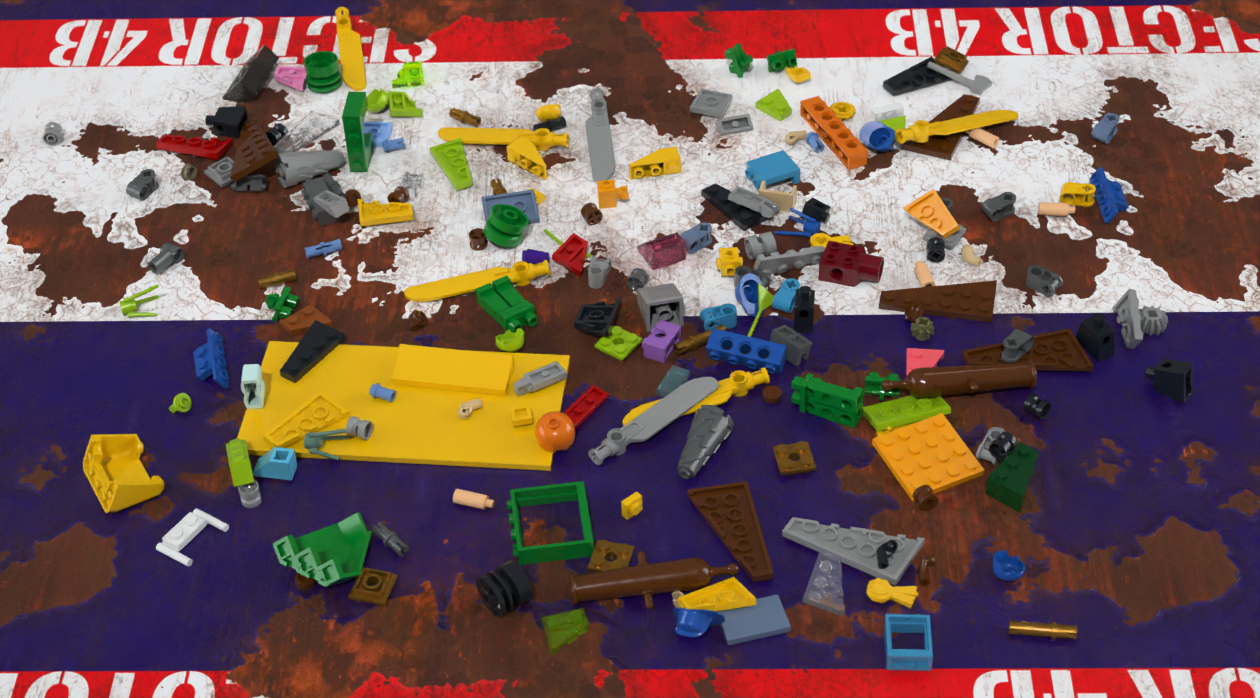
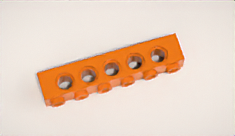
M819 96L801 101L800 115L818 133L823 142L848 170L867 165V157L869 156L867 148L851 133V130L843 124L842 120L835 115L834 111L827 106L825 101Z

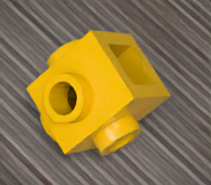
M738 247L719 248V258H716L717 269H720L721 276H734L735 269L743 266V259L739 257Z

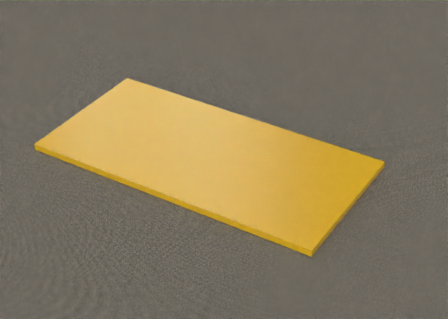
M269 341L261 364L262 380L265 383L263 408L246 409L237 439L246 440L249 455H265L273 447L264 441L263 435L321 391L347 409L349 416L317 432L346 429L347 422L351 416L359 417L362 421L369 420L373 423V431L368 440L360 439L357 435L354 437L350 436V439L324 440L323 447L318 450L339 457V460L551 471L554 453L548 452L539 446L535 436V428L538 420L544 414L555 411L561 412L567 378L517 396L514 392L513 384L520 381L524 374L556 361L568 375L570 355L475 351L513 355L514 371L506 396L392 384L391 377L395 368L399 347L339 344L298 382L293 383L281 377L280 369L299 342ZM379 383L382 387L395 390L396 397L394 401L389 402L378 397L376 399L369 394L371 386ZM480 398L482 408L473 410L466 419L458 416V409L462 403ZM529 404L533 424L513 427L510 407ZM341 433V434H335V435H347V434H346V433ZM304 438L285 447L294 449L295 455L298 458L330 459L318 454H310V449H305Z

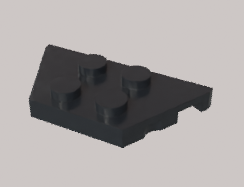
M621 298L615 299V303L605 305V301L581 305L574 321L575 329L609 337L622 305Z

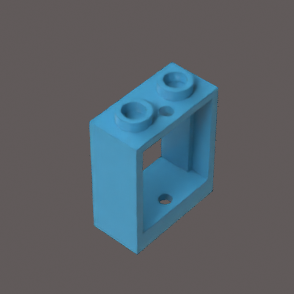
M885 614L886 670L931 671L933 651L930 615ZM891 633H923L924 650L892 649Z

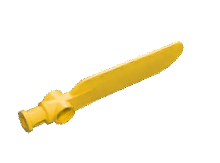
M339 7L335 11V15L337 17L336 27L342 79L350 89L362 91L367 85L360 34L351 28L349 10L346 7Z
M992 110L934 123L918 120L907 129H897L895 137L899 144H903L908 140L924 143L932 135H949L1018 119V113L1011 110Z
M444 127L438 131V136L442 140L450 142L461 138L462 144L509 145L519 137H523L532 142L539 151H546L554 148V146L569 147V133L555 134L546 128H540L533 132L529 129Z
M547 260L537 264L519 261L514 263L510 269L494 267L411 286L404 290V295L406 299L411 301H434L474 292L476 288L488 283L492 284V281L506 275L510 278L511 284L515 283L518 286H525L531 280H534L535 277L549 276L550 270Z
M763 367L761 370L752 373L741 370L732 372L730 378L718 381L719 387L716 391L681 416L696 412L702 405L716 406L723 404L729 400L732 394L737 397L745 396L756 385L769 384L770 379L766 368ZM661 399L632 409L622 421L623 426Z

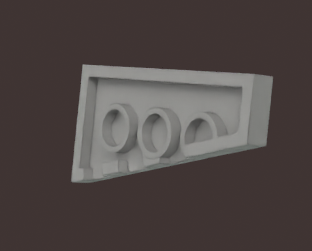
M822 245L802 248L799 252L788 250L782 255H779V252H773L768 257H765L764 254H759L753 269L765 272L770 276L774 273H784L793 268L799 269L811 263L817 264L822 258L824 247Z

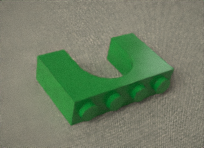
M348 92L342 114L350 172H368L373 151L372 134H364V119L368 107L366 92Z

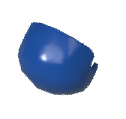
M1007 550L997 551L993 555L992 570L997 578L1009 582L1022 578L1025 573V565L1018 555L1010 557L1007 554Z

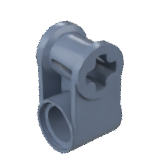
M1114 113L1106 114L1094 126L1091 138L1108 144L1114 135L1117 134L1116 126L1120 120L1119 116Z
M706 222L699 223L695 227L681 233L678 243L690 254H694L712 243V237L710 236L712 226Z

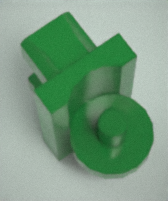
M736 43L733 48H728L724 53L726 59H732L733 61L729 64L730 73H737L738 77H743V73L750 68V63L753 61L752 56L743 52L741 43Z
M793 48L781 52L776 51L774 54L766 56L769 72L797 65V57Z
M286 286L280 297L277 293L267 295L265 302L269 309L274 308L275 311L272 321L277 322L279 317L283 319L289 317L292 314V308L296 307L299 297L290 294V287Z
M870 372L868 376H865L864 394L880 395L879 401H883L884 396L900 397V388H893L890 391H885L882 388L884 380L900 381L901 379L898 378L897 374L890 373L887 375V378L879 377L880 374L877 372Z

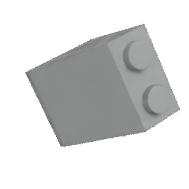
M674 283L637 289V303L647 332H650L653 326H656L660 320L684 326L683 296Z

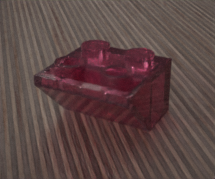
M678 232L637 246V250L652 270L686 259V243Z

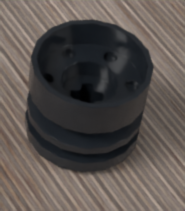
M507 560L497 566L495 572L488 571L486 575H481L476 580L477 589L484 604L496 617H502L506 612L512 611L514 605L520 606L532 598V589L526 575L512 560Z

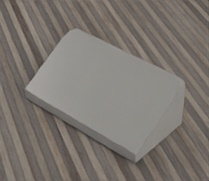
M750 114L717 119L715 123L721 136L753 130Z

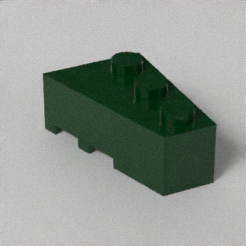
M1021 442L987 477L985 494L1020 513L1036 470L1039 451Z

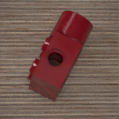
M828 241L819 263L818 280L851 287L857 286L864 280L879 283L884 267V257L869 255L864 247Z

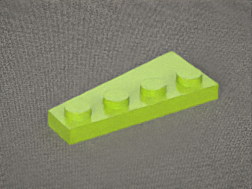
M461 138L430 147V154L456 191L472 186V178Z

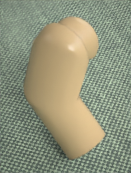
M806 130L789 132L785 137V142L788 145H793L797 140L806 139Z
M964 245L961 249L963 260L979 267L982 259L973 254L974 249L971 245Z
M480 398L462 403L458 409V416L466 419L473 410L482 408Z

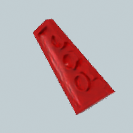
M163 135L156 141V148L174 151L180 154H190L195 157H206L211 160H218L233 145V139L227 138L226 141H219L218 138L211 137V140H202L201 137L195 136L186 139V136Z

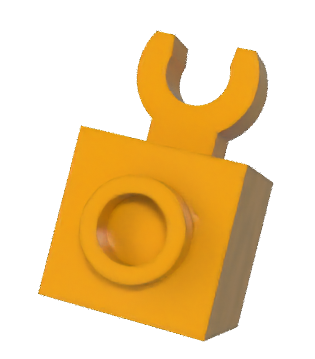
M615 180L597 181L599 209L617 207V198L622 200L628 199L627 186L616 188Z

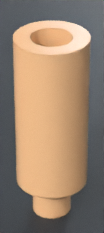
M983 129L966 130L970 138L991 148H995L999 142V137Z
M1039 202L1038 215L1068 216V213L1075 214V206H1069L1068 203Z
M917 261L914 270L921 287L935 286L927 264Z
M456 489L453 495V503L482 510H486L487 507L494 508L495 500H491L488 495Z

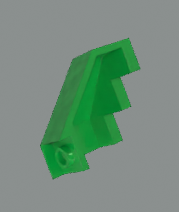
M357 512L339 523L295 539L293 534L287 535L272 544L280 564L290 566L296 569V572L307 578H313L319 581V584L326 587L345 583L361 574L372 531H367L360 512Z

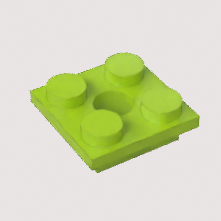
M614 326L609 337L603 336L595 344V348L623 361L643 341V338L623 330L619 326Z

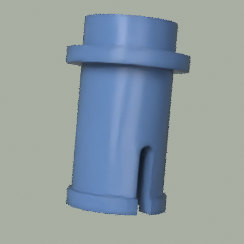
M809 132L806 135L807 143L811 144L816 153H819V150L823 151L824 144L820 141L818 133Z
M385 139L382 142L383 150L390 152V150L404 149V139Z
M379 383L373 384L370 388L369 394L375 399L378 397L393 402L396 397L395 390L382 387Z

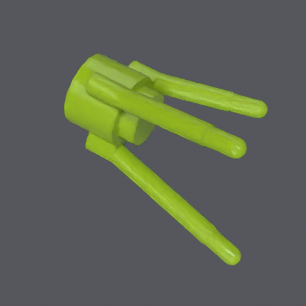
M156 284L135 295L123 298V301H120L123 315H128L129 318L157 316V313L135 311L138 310V304L158 299L159 295L137 301L134 299L153 291L159 285Z

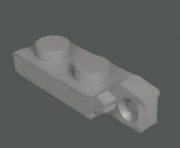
M557 361L524 374L520 381L513 384L514 392L517 396H520L527 392L536 391L566 379L567 372Z

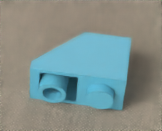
M274 447L258 459L253 476L292 481L298 466L295 450Z

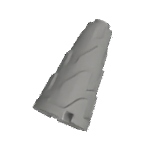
M338 150L278 153L279 157L275 158L276 173H279L281 176L278 177L281 186L286 188L340 167L344 162V155Z

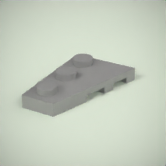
M1128 289L1112 308L1114 312L1118 313L1119 317L1116 319L1118 324H1122L1121 333L1126 347L1134 349L1142 341L1143 332L1141 331V315L1139 314V299L1137 298L1136 290Z

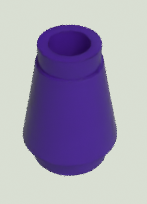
M528 248L522 251V261L537 264L547 260L549 263L548 252Z

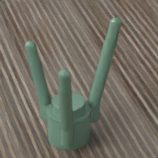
M346 429L309 432L305 434L304 447L305 449H310V454H318L330 459L339 460V457L318 449L323 447L324 440L350 439V436L335 435L346 433Z

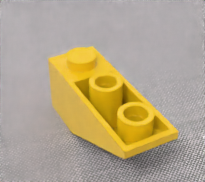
M519 137L507 146V157L510 162L544 180L547 179L546 164L532 142Z
M677 147L658 149L629 164L630 180L681 173V158Z

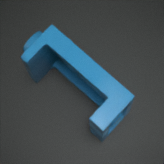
M784 150L747 161L746 177L752 181L758 190L762 181H766V186L785 179H789L793 185L800 183V168Z

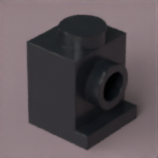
M811 198L805 202L802 213L816 219L818 222L826 224L830 218L829 211L831 207L815 198Z

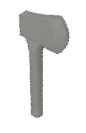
M931 61L927 64L928 68L971 88L972 92L979 95L993 84L985 76L975 75V80H971Z

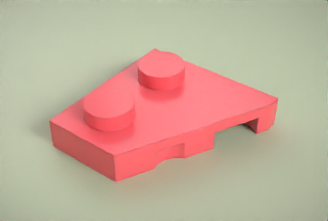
M907 348L906 378L909 372L916 368L937 367L938 361L944 358V350Z

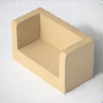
M762 181L758 195L778 204L780 211L792 212L790 208H795L797 201V186L793 185L791 193L766 190V181Z

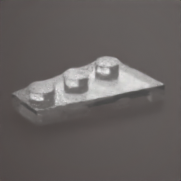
M820 550L802 602L844 616L845 605H843L844 593L841 582L842 568L840 556Z

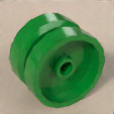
M497 204L491 208L483 232L490 241L497 245L511 248L517 247L521 243L523 232L527 228L529 219L524 212L514 206Z

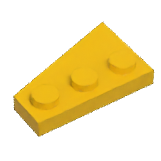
M358 199L361 226L414 220L411 203L390 202L388 204H380V201L375 200L372 203H366L363 199Z
M731 577L678 597V605L686 609L722 611L756 605V597L735 577Z

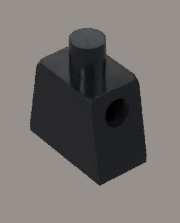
M246 106L219 107L215 116H206V125H212L216 135L239 139L242 127L248 122Z
M802 286L800 289H797L795 295L794 331L800 333H813L815 291L811 290L808 286ZM801 311H807V317H801Z
M1096 313L1094 316L1083 320L1076 336L1081 347L1097 362L1114 356V329L1105 322L1106 317L1102 313Z
M1163 359L1156 368L1147 367L1145 377L1154 379V390L1183 404L1193 393V363Z

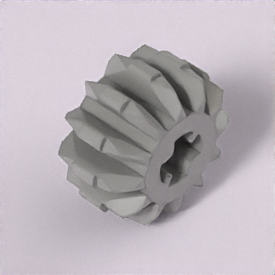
M1144 306L1143 309H1139L1141 331L1143 334L1147 333L1150 336L1155 334L1158 336L1159 333H1164L1168 324L1166 311L1160 310V307L1154 308L1153 306Z

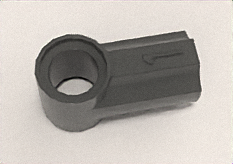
M166 242L162 245L160 253L147 263L148 268L158 275L171 263H180L184 258V250Z

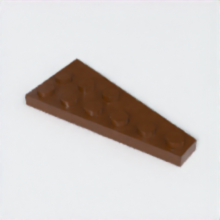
M964 94L929 123L973 115L980 103V98ZM965 131L949 135H932L924 143L908 140L901 144V149L951 161Z
M257 119L248 121L241 129L230 175L233 183L279 157Z
M743 481L687 489L688 498L752 582L774 579L773 568L748 482Z

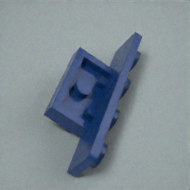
M1099 167L1089 180L1096 188L1094 194L1103 220L1109 224L1118 214V210L1125 212L1129 206L1121 184L1117 181L1108 180L1103 168Z
M209 328L206 330L208 342L193 352L196 375L199 380L203 381L213 374L214 381L224 389L229 388V376L226 370L227 364L222 345L223 339L218 332H214Z

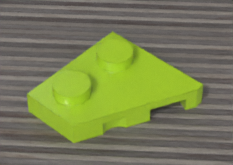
M779 89L756 102L757 109L778 121H782L792 114V108Z
M388 91L390 116L422 117V109H417L415 102L405 92Z

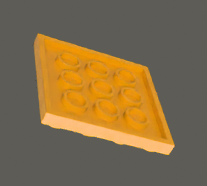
M943 413L878 436L872 440V445L912 502L915 501L913 498L914 491L922 485H929L935 494L984 475L985 470Z

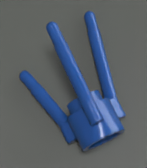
M790 208V211L806 219L804 221L789 216V219L804 224L803 230L806 232H774L779 235L805 236L810 238L812 235L819 233L821 222L794 208Z

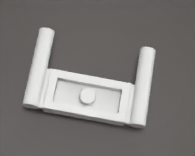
M196 508L193 513L189 512L162 538L163 542L157 544L156 550L190 567L193 559L181 554L179 551L201 532L207 524L224 532L229 529V525Z

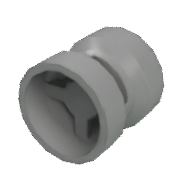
M50 122L45 127L43 141L48 145H57L60 141L62 127L56 122Z
M351 416L346 425V434L353 437L357 435L360 439L368 440L373 431V423L369 420L362 421L359 417Z
M254 480L253 483L238 486L241 503L244 507L254 508L261 503L262 499L257 481Z

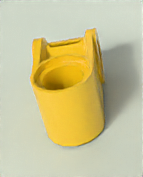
M1066 182L1061 188L1060 201L1069 205L1091 207L1094 205L1093 194L1096 188L1089 183Z

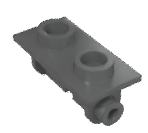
M262 174L246 175L232 183L231 189L235 190V192H247L248 186H251V192H264L267 190L269 182L266 176Z

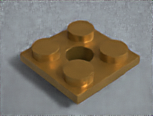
M948 46L946 48L943 47L934 59L937 65L946 66L957 74H961L969 62L966 59V55Z
M799 441L794 444H779L772 447L780 475L787 476L816 470V464L808 442Z
M597 540L587 567L588 571L600 572L628 567L634 552V546L626 543L620 544L607 540Z
M363 567L361 574L355 580L348 598L357 602L385 606L396 583L398 574Z

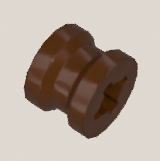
M398 186L394 189V192L388 195L387 199L389 203H406L410 199V195L405 188Z
M587 203L581 209V215L589 225L599 223L603 217L602 212L594 203Z
M476 228L469 232L471 249L480 251L487 247L488 242L483 232L484 229Z
M922 485L913 493V498L918 502V506L922 511H929L938 504L939 499L929 485Z

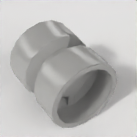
M772 232L761 233L759 237L753 235L744 239L746 254L750 260L757 259L759 254H764L766 257L770 256L773 252H777L776 241Z

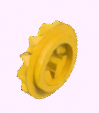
M836 102L829 107L839 119L846 121L848 118H853L856 112L855 107L847 102Z

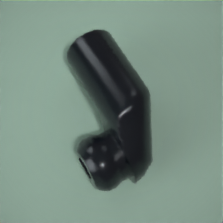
M889 540L878 547L876 553L879 568L885 569L889 566L888 558L898 548L895 540Z

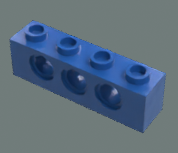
M714 328L706 345L707 356L715 361L723 360L732 365L740 364L750 369L765 367L770 374L782 373L788 355L786 345Z

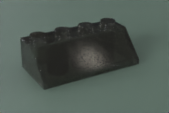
M266 45L262 46L246 61L222 98L247 103L250 99L254 100L259 95L258 90L260 91L266 84L264 81L268 80L272 75L270 71L272 72L277 67L276 62L279 57Z

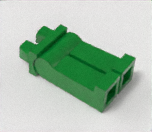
M507 275L492 281V284L488 283L476 288L477 303L498 324L504 327L505 332L510 329L511 332L515 333L518 328L523 329L522 326L526 324L531 327L538 324L534 305L530 304L511 285L510 278Z
M809 373L805 378L795 376L791 383V388L796 389L792 394L791 403L800 405V412L805 413L807 410L813 415L853 429L856 428L863 416L864 388L856 386L854 390L823 382L820 378H813V375Z

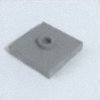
M701 88L690 106V112L722 118L733 100V95Z

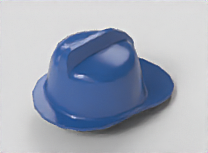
M871 121L861 128L859 136L864 144L880 153L894 150L895 132L890 127L878 121Z
M748 273L736 285L735 297L749 315L756 317L759 311L758 283L760 285L762 283L755 274Z
M675 608L673 610V613L677 616L676 633L690 638L702 636L710 625H718L725 621V617L722 614L712 610Z

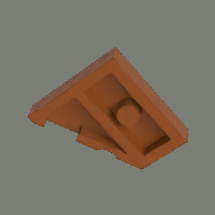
M311 304L280 321L281 327L292 336L307 332L315 320L333 327L332 321Z

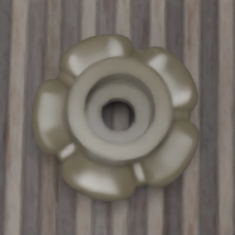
M189 163L185 164L181 169L183 179H194L197 176L196 167Z

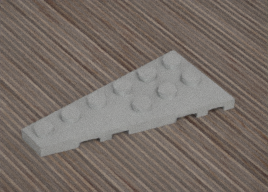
M792 517L782 530V536L872 576L887 580L895 586L925 542V538L920 537L914 540L908 539L906 535L898 534L896 537L885 535L883 531L858 527L846 529L840 528L839 524L833 523L831 526L819 524L818 521ZM889 540H895L898 548L888 558L889 566L885 569L879 568L876 553L878 547Z

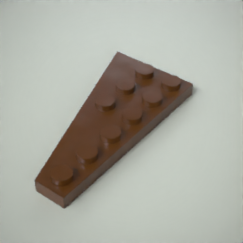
M997 280L881 291L879 309L905 312L910 305L914 306L917 304L920 306L919 309L924 310L925 315L992 323Z
M1070 328L1035 335L1032 348L1015 362L1025 363L1027 360H1032L1036 370L1093 371L1094 365ZM1003 342L962 351L961 357L966 365L1010 364L1001 358L1004 351Z

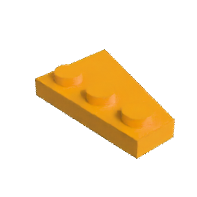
M932 189L903 208L905 212L944 239L960 230L959 225L935 189Z

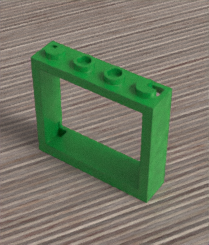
M584 481L510 489L511 500H507L508 511L512 510V513H509L510 526H514L513 529H510L511 539L516 541V544H512L513 555L518 557L519 565L592 556L594 541ZM569 501L578 502L583 540L523 547L518 507Z

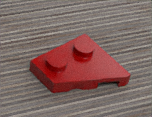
M573 233L552 254V260L581 276L588 242Z

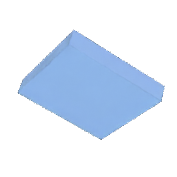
M364 122V134H372L373 147H383L382 142L385 139L390 140L393 129L392 122Z

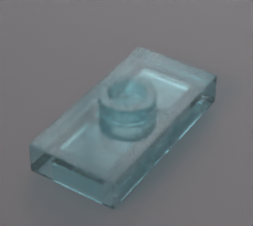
M672 365L656 389V395L666 397L680 387L689 378L690 370Z

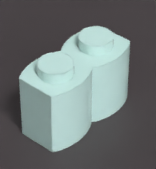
M246 364L243 366L241 390L244 394V404L247 409L263 408L265 383L262 380L263 372L259 364Z

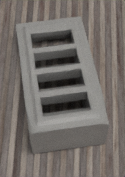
M326 190L313 198L314 202L335 218L349 211L346 199L331 191Z

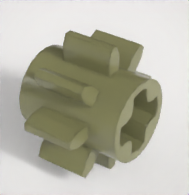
M920 317L916 319L915 323H911L910 331H912V336H915L917 340L925 341L930 339V335H934L935 327H933V321H930L928 318Z

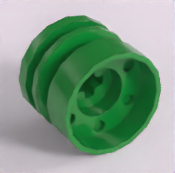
M319 51L305 57L303 61L304 68L307 74V85L311 91L326 93L341 86L339 61L335 53Z

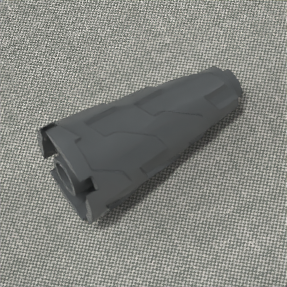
M702 405L696 411L677 467L679 476L683 479L695 477L701 467L706 465L711 455L716 453L721 443L731 433L734 422L729 414L727 417L722 415L724 410L713 405Z

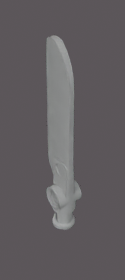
M594 88L590 91L592 115L585 122L592 176L596 183L597 181L610 180L615 171V158L607 103L604 99V91L600 88Z
M701 377L682 384L622 428L611 429L607 433V438L601 442L600 446L589 450L591 460L596 465H600L608 456L624 454L627 445L631 442L648 440L716 391L719 387L718 381L713 377Z

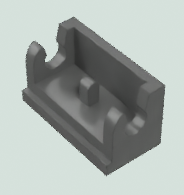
M787 325L773 329L770 342L786 345L788 353L786 360L795 366L800 365L802 355L803 359L807 360L813 344L811 341Z

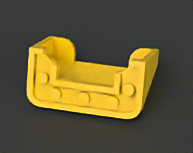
M95 434L90 437L83 460V470L105 513H116L159 496L164 490L163 479L159 475H154L150 479L139 459L143 453L144 445L137 434Z

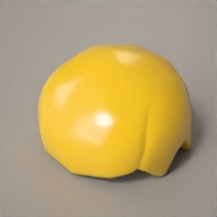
M557 103L554 105H543L538 110H535L536 116L541 122H545L547 119H557L561 115V106Z

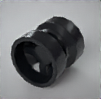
M278 123L273 129L265 133L273 146H277L281 143V140L289 137L288 129L281 123Z
M933 237L927 241V258L933 263L941 262L945 258V242L939 237Z
M1034 393L1028 396L1023 405V410L1028 413H1034L1035 417L1041 420L1047 416L1051 408V402L1045 399L1041 400Z
M1002 432L997 437V440H994L989 445V451L995 458L1003 460L1017 447L1018 443L1011 433Z

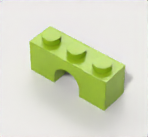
M233 439L225 445L234 487L253 483L254 478L246 440Z

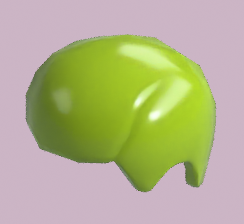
M381 88L380 90L374 89L367 96V109L373 113L384 110L389 100L387 92Z
M518 328L515 333L508 329L504 334L496 336V346L503 352L513 353L523 347L524 331L521 328Z

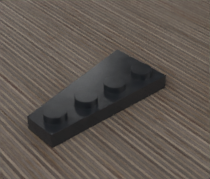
M931 56L883 81L882 86L895 96L953 79L927 67L929 61L936 64V61Z
M716 183L701 190V196L743 231L771 219L762 216L760 212L752 211L748 207L728 200L731 191Z
M315 320L280 369L281 377L293 383L298 382L345 340V334Z

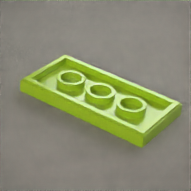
M910 395L863 407V416L877 432L886 430L887 427L894 428L922 421L941 413L943 415L951 413V407L941 396L920 398Z

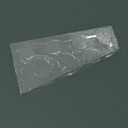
M311 110L273 147L277 153L297 152L340 125V121L337 118Z

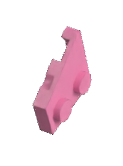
M278 66L274 74L275 81L299 91L304 90L307 82V74L304 67Z

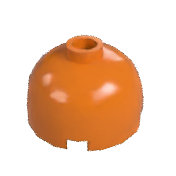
M558 411L549 412L538 420L535 436L539 446L551 453L562 449L564 451L574 442L575 426L571 418L565 413Z

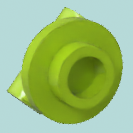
M186 393L177 394L169 410L172 413L176 411L181 413L189 411L192 406L191 398Z

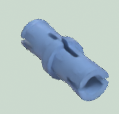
M340 239L326 243L323 241L318 245L304 248L307 259L319 255L326 256L327 253L343 249Z

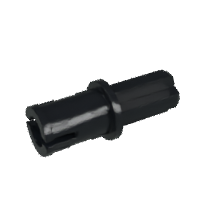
M564 117L553 120L547 119L545 122L534 124L533 131L546 128L553 132L555 129L566 127V120Z

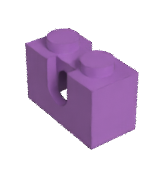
M660 320L656 326H653L651 335L645 337L642 342L644 357L665 363L675 350L673 344L681 341V326Z

